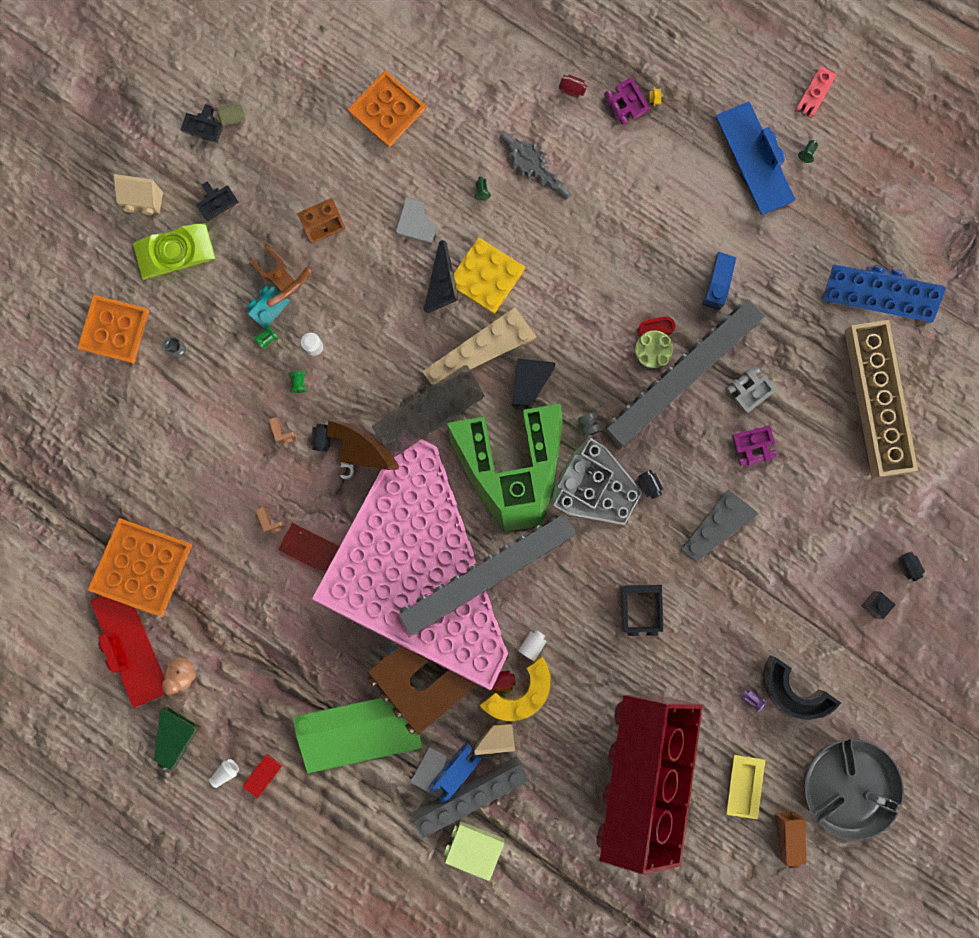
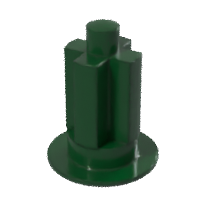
M816 140L809 141L804 151L798 153V157L802 162L812 163L814 161L813 154L818 147Z
M479 176L476 181L477 194H475L474 198L483 201L489 199L491 194L487 189V180L483 179V176Z

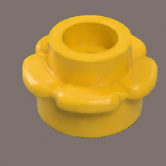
M655 87L649 94V101L653 103V106L661 104V89H655Z

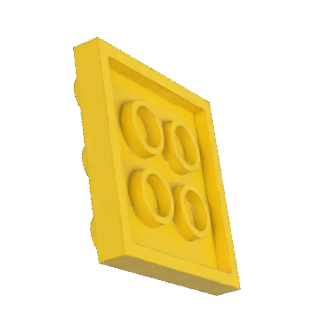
M478 237L454 272L456 289L495 315L526 267Z

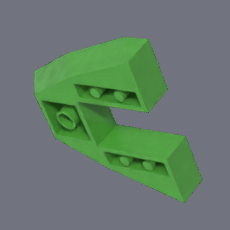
M561 403L523 410L522 415L532 467L495 473L485 417L447 423L450 444L480 500L504 532L536 527L540 524L541 526L543 525L555 484L563 429Z

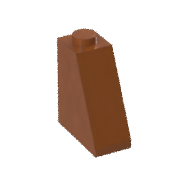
M794 811L775 814L781 860L789 868H800L802 864H807L805 819Z

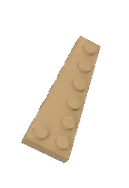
M514 307L422 372L432 387L435 388L481 364L483 365L496 357L535 340L537 337Z

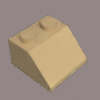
M114 174L116 201L124 211L131 213L134 210L141 211V213L146 215L160 213L163 192L153 179Z

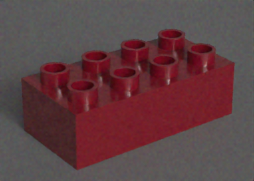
M623 695V700L618 703L614 713L615 723L619 725L617 741L611 745L608 755L609 763L613 766L611 782L605 786L602 796L603 804L607 807L605 823L600 826L596 837L597 846L601 848L600 862L641 875L681 866L703 710L702 704L663 696Z

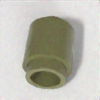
M235 103L218 107L219 111H216L218 123L222 122L223 126L240 123L241 120H245L241 104L237 105Z

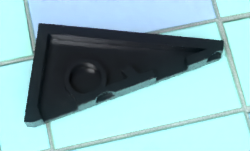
M444 240L439 241L424 306L426 313H431L459 300L448 245Z

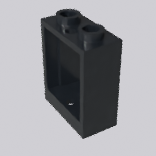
M621 585L622 632L627 633V636H639V632H646L647 636H658V632H664L662 585ZM627 593L655 594L656 626L628 627Z

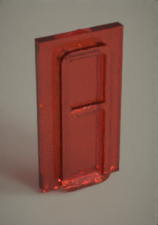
M292 523L278 550L326 574L340 546Z

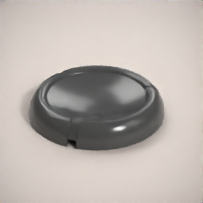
M848 739L833 742L825 746L814 756L805 774L804 795L812 816L820 826L839 838L857 841L873 838L892 825L899 814L897 812L898 805L902 806L904 785L898 766L887 752L873 743L859 739Z

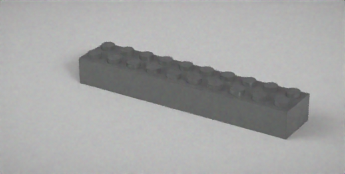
M750 300L745 304L743 302L738 304L729 315H726L715 326L717 329L713 327L702 338L703 342L699 340L688 351L689 355L684 353L674 363L675 368L671 365L660 376L661 380L657 378L649 385L647 393L643 391L635 398L633 406L628 404L618 414L620 416L618 419L614 417L606 424L605 428L607 430L603 434L620 450L751 331L765 316Z

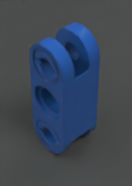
M468 743L464 744L454 754L428 787V790L434 792L439 787L443 790L440 796L442 803L450 799L481 761L482 757L475 755V753L469 759L466 758L472 750Z

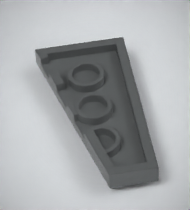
M728 489L681 550L697 562L759 513Z

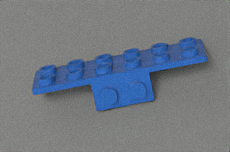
M746 102L717 114L716 120L760 214L764 215L794 202L795 197L781 169V165L785 161L784 151L779 148L777 136L771 131L770 127L762 129L751 103Z
M833 264L822 299L826 302L934 322L946 287L908 279L903 271L899 269H892L890 271L885 270L882 266L873 265V267L867 266L866 270Z

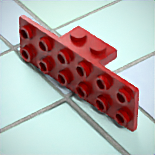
M104 596L92 599L90 602L103 632V635L98 637L99 649L105 654L107 659L105 663L108 670L112 674L119 672L132 707L136 708L165 695L162 688L164 675L137 608Z

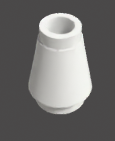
M231 759L223 761L209 779L211 785L217 788L237 776L239 771L237 764Z

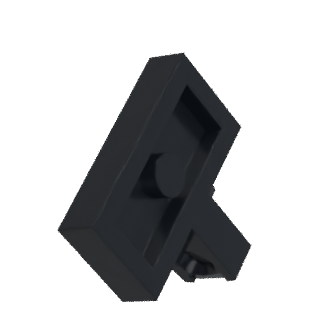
M204 104L202 113H198L197 116L186 113L181 131L218 143L223 125L222 123L215 122L213 107Z
M206 181L202 184V187L207 194L203 196L204 200L197 203L196 206L208 222L239 202L228 185L220 190L218 188L213 190L209 182Z

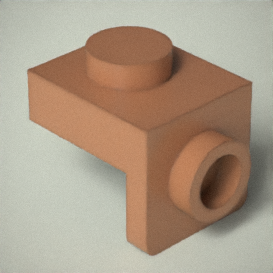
M277 417L269 419L270 425H268L270 435L274 436L277 443L286 445L292 443L293 439L297 438L294 432L284 434L281 422Z
M263 507L256 510L258 514L255 516L259 526H262L264 532L275 534L282 531L281 527L285 526L284 522L272 524L267 508Z

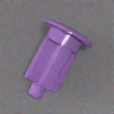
M751 690L749 692H742L745 696L743 700L757 710L756 713L760 712L765 706L767 699L763 701Z

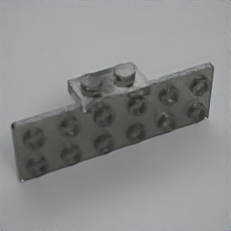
M467 365L457 369L436 384L424 383L417 388V392L414 394L409 393L402 397V401L398 403L400 408L372 425L382 445L389 450L393 457H396L485 397Z

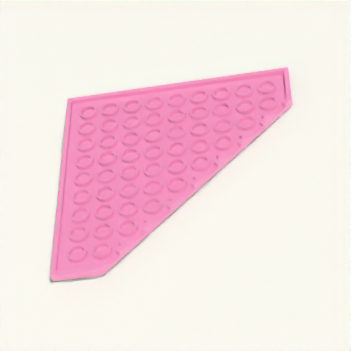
M402 430L391 451L392 456L399 465V470L381 469L312 600L491 690L508 652L506 646H504L497 620H495L492 605L486 591L410 638L397 619L400 609L408 604L411 607L417 604L416 600L425 594L427 596L434 593L433 589L441 584L447 586L451 583V578L458 574L461 576L468 573L466 569L476 564L470 541H468L461 515H459L453 492L450 489L444 466L439 457L438 448Z

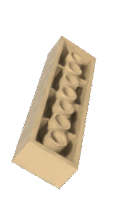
M889 320L851 325L844 332L872 479L918 471Z

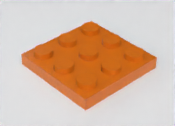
M384 70L347 110L350 115L390 148L427 108L423 102Z
M93 295L77 349L134 364L150 310Z

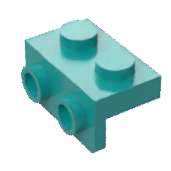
M271 284L268 286L264 285L258 292L260 295L246 305L247 309L245 311L264 329L290 302L286 298L271 307L267 306L266 302L268 299L281 293Z

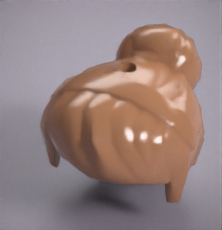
M179 657L166 665L164 681L162 683L163 692L166 695L186 690L196 678V672L193 669L194 664L190 659Z

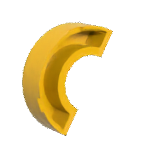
M540 656L526 667L530 675V683L523 695L508 699L494 692L480 703L483 710L491 716L504 721L523 720L535 714L545 703L551 685L550 671L544 658Z

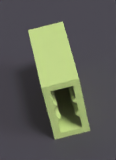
M460 821L459 825H455L450 837H453L451 845L447 844L443 854V856H446L445 863L490 881L504 845V838Z

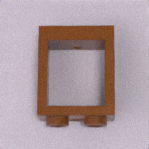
M333 198L297 213L311 244L345 229Z

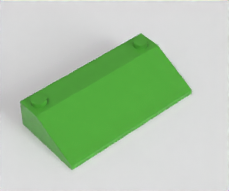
M382 698L304 715L297 714L293 717L296 736L307 773L423 748L420 735L416 736L415 733L411 735L404 726L407 723L402 717L398 719L392 711L394 707L391 703H386Z

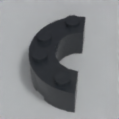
M769 656L764 668V686L770 700L781 711L799 719L811 720L826 717L840 706V701L820 689L808 697H798L792 691L789 684V675L792 668L777 657Z

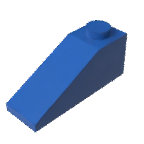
M718 252L702 305L721 310L725 305L737 257Z

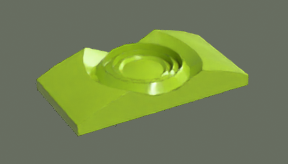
M206 223L182 226L174 231L150 235L133 243L143 280L216 260Z

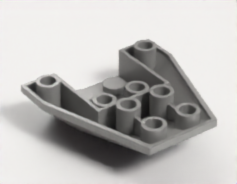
M589 437L572 454L555 485L552 505L568 515L625 525L643 491L610 451Z

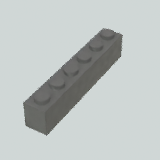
M516 756L462 785L445 803H442L438 798L412 812L413 822L422 838H425L529 782L527 775Z

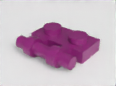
M632 77L615 86L616 94L613 95L610 90L604 93L607 105L611 106L615 113L614 117L617 121L619 120L622 126L628 123L626 115L630 114L634 120L650 110ZM620 100L623 102L625 108L621 109L617 103Z
M770 425L732 435L736 453L744 452L745 454L744 458L738 459L740 466H752L756 462L771 461L772 458L778 457L776 450L769 451L768 448L769 445L775 444ZM761 448L762 453L752 454L753 449Z

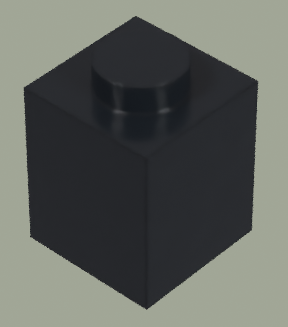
M873 591L861 606L874 618L885 619L896 604L882 592Z

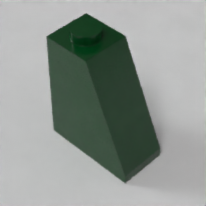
M168 706L160 711L154 761L158 763L161 769L166 771L169 769L171 771L178 765L200 726Z

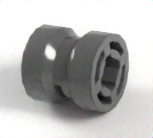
M169 336L164 339L162 347L165 353L173 358L184 356L186 346L179 338Z
M590 413L578 418L579 424L583 427V437L601 431L600 425L596 423V413Z

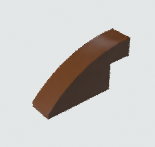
M328 421L326 436L342 439L340 462L385 470H399V465L392 454L373 435L349 423Z

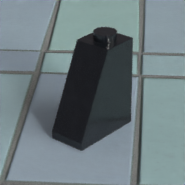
M517 359L512 406L516 407V410L523 411L533 406L553 373L556 363Z

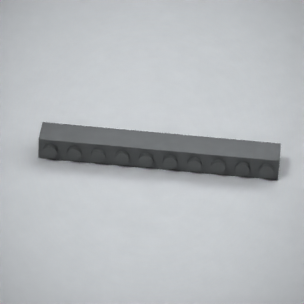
M565 515L551 517L547 520L548 524L544 527L541 524L531 530L532 534L526 537L524 534L515 540L516 544L512 546L507 544L499 549L500 553L494 556L491 554L483 559V564L479 566L477 564L472 565L466 569L468 573L463 576L460 574L450 579L451 583L447 586L441 584L433 589L434 593L427 596L425 594L416 600L417 604L411 607L408 604L400 609L397 619L408 637L410 638L571 539L576 533Z

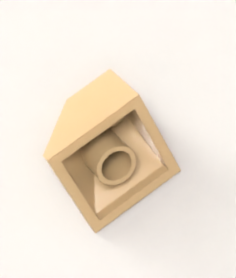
M496 720V723L492 724L476 743L475 755L515 751L512 722Z

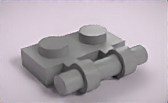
M757 366L745 371L741 378L735 379L726 388L730 395L735 391L740 394L734 400L745 414L777 391L766 376L760 380L757 378L756 375L760 373V369ZM751 381L753 385L745 390L743 385Z

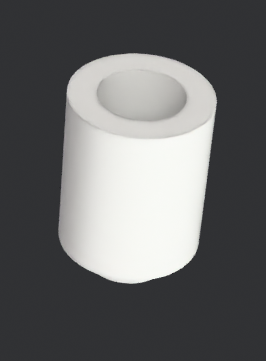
M306 333L302 337L301 345L307 354L317 356L322 352L323 343L315 333Z
M537 630L534 633L530 631L518 651L535 661L547 642L544 640L545 635Z

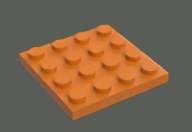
M119 518L88 591L163 617L193 545Z

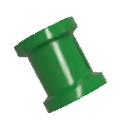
M269 325L261 334L254 336L263 350L274 340H279Z
M295 371L289 373V377H291V393L307 392L304 382L306 372Z

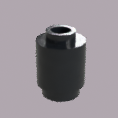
M316 424V427H312L310 443L312 450L327 452V448L330 447L331 438L326 436L328 425Z
M649 470L638 476L639 484L647 498L651 497L653 500L662 495L661 491L664 488L656 473Z
M913 551L898 557L899 565L907 580L912 579L914 582L924 577L923 573L926 571Z

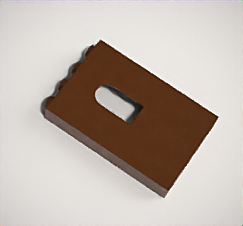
M400 645L367 672L369 676L367 680L373 687L377 686L380 689L381 693L379 695L386 703H391L394 707L392 711L397 718L400 719L402 717L407 723L404 726L411 735L415 733L417 736L478 684L448 670L426 690L416 691L410 685V678L429 659Z

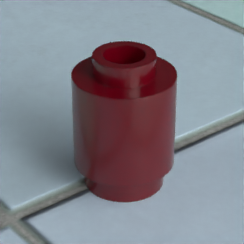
M564 74L559 89L562 90V93L579 99L580 95L584 96L587 85H585V80L570 74L568 76Z
M510 670L500 671L492 689L489 691L513 690V686L516 685L515 674H511Z

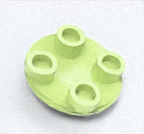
M660 331L644 333L638 339L635 346V354L638 361L648 368H659L667 365L673 352L670 337Z

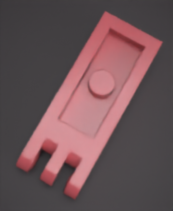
M820 66L796 110L800 111L802 106H805L802 113L806 115L808 110L811 109L809 117L813 118L836 74Z

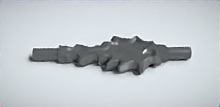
M505 132L499 136L511 150L508 157L513 158L512 169L517 168L520 175L523 176L525 173L528 179L533 173L535 178L538 177L542 186L548 184L550 189L557 191L566 200L571 196L561 185L562 183L556 179L557 174L550 173L547 170L548 166H544L547 161L543 160L542 157L547 154L536 149V142L527 144L526 140H523L519 143L516 140L514 141Z

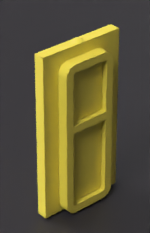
M733 755L726 815L758 820L765 759Z

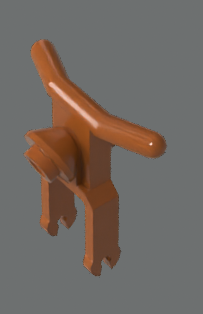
M265 244V249L279 263L278 266L268 274H265L251 257L248 260L266 281H272L281 292L267 300V306L271 307L294 294L305 282L312 270L310 267H306L300 276L294 280L285 270L286 265Z

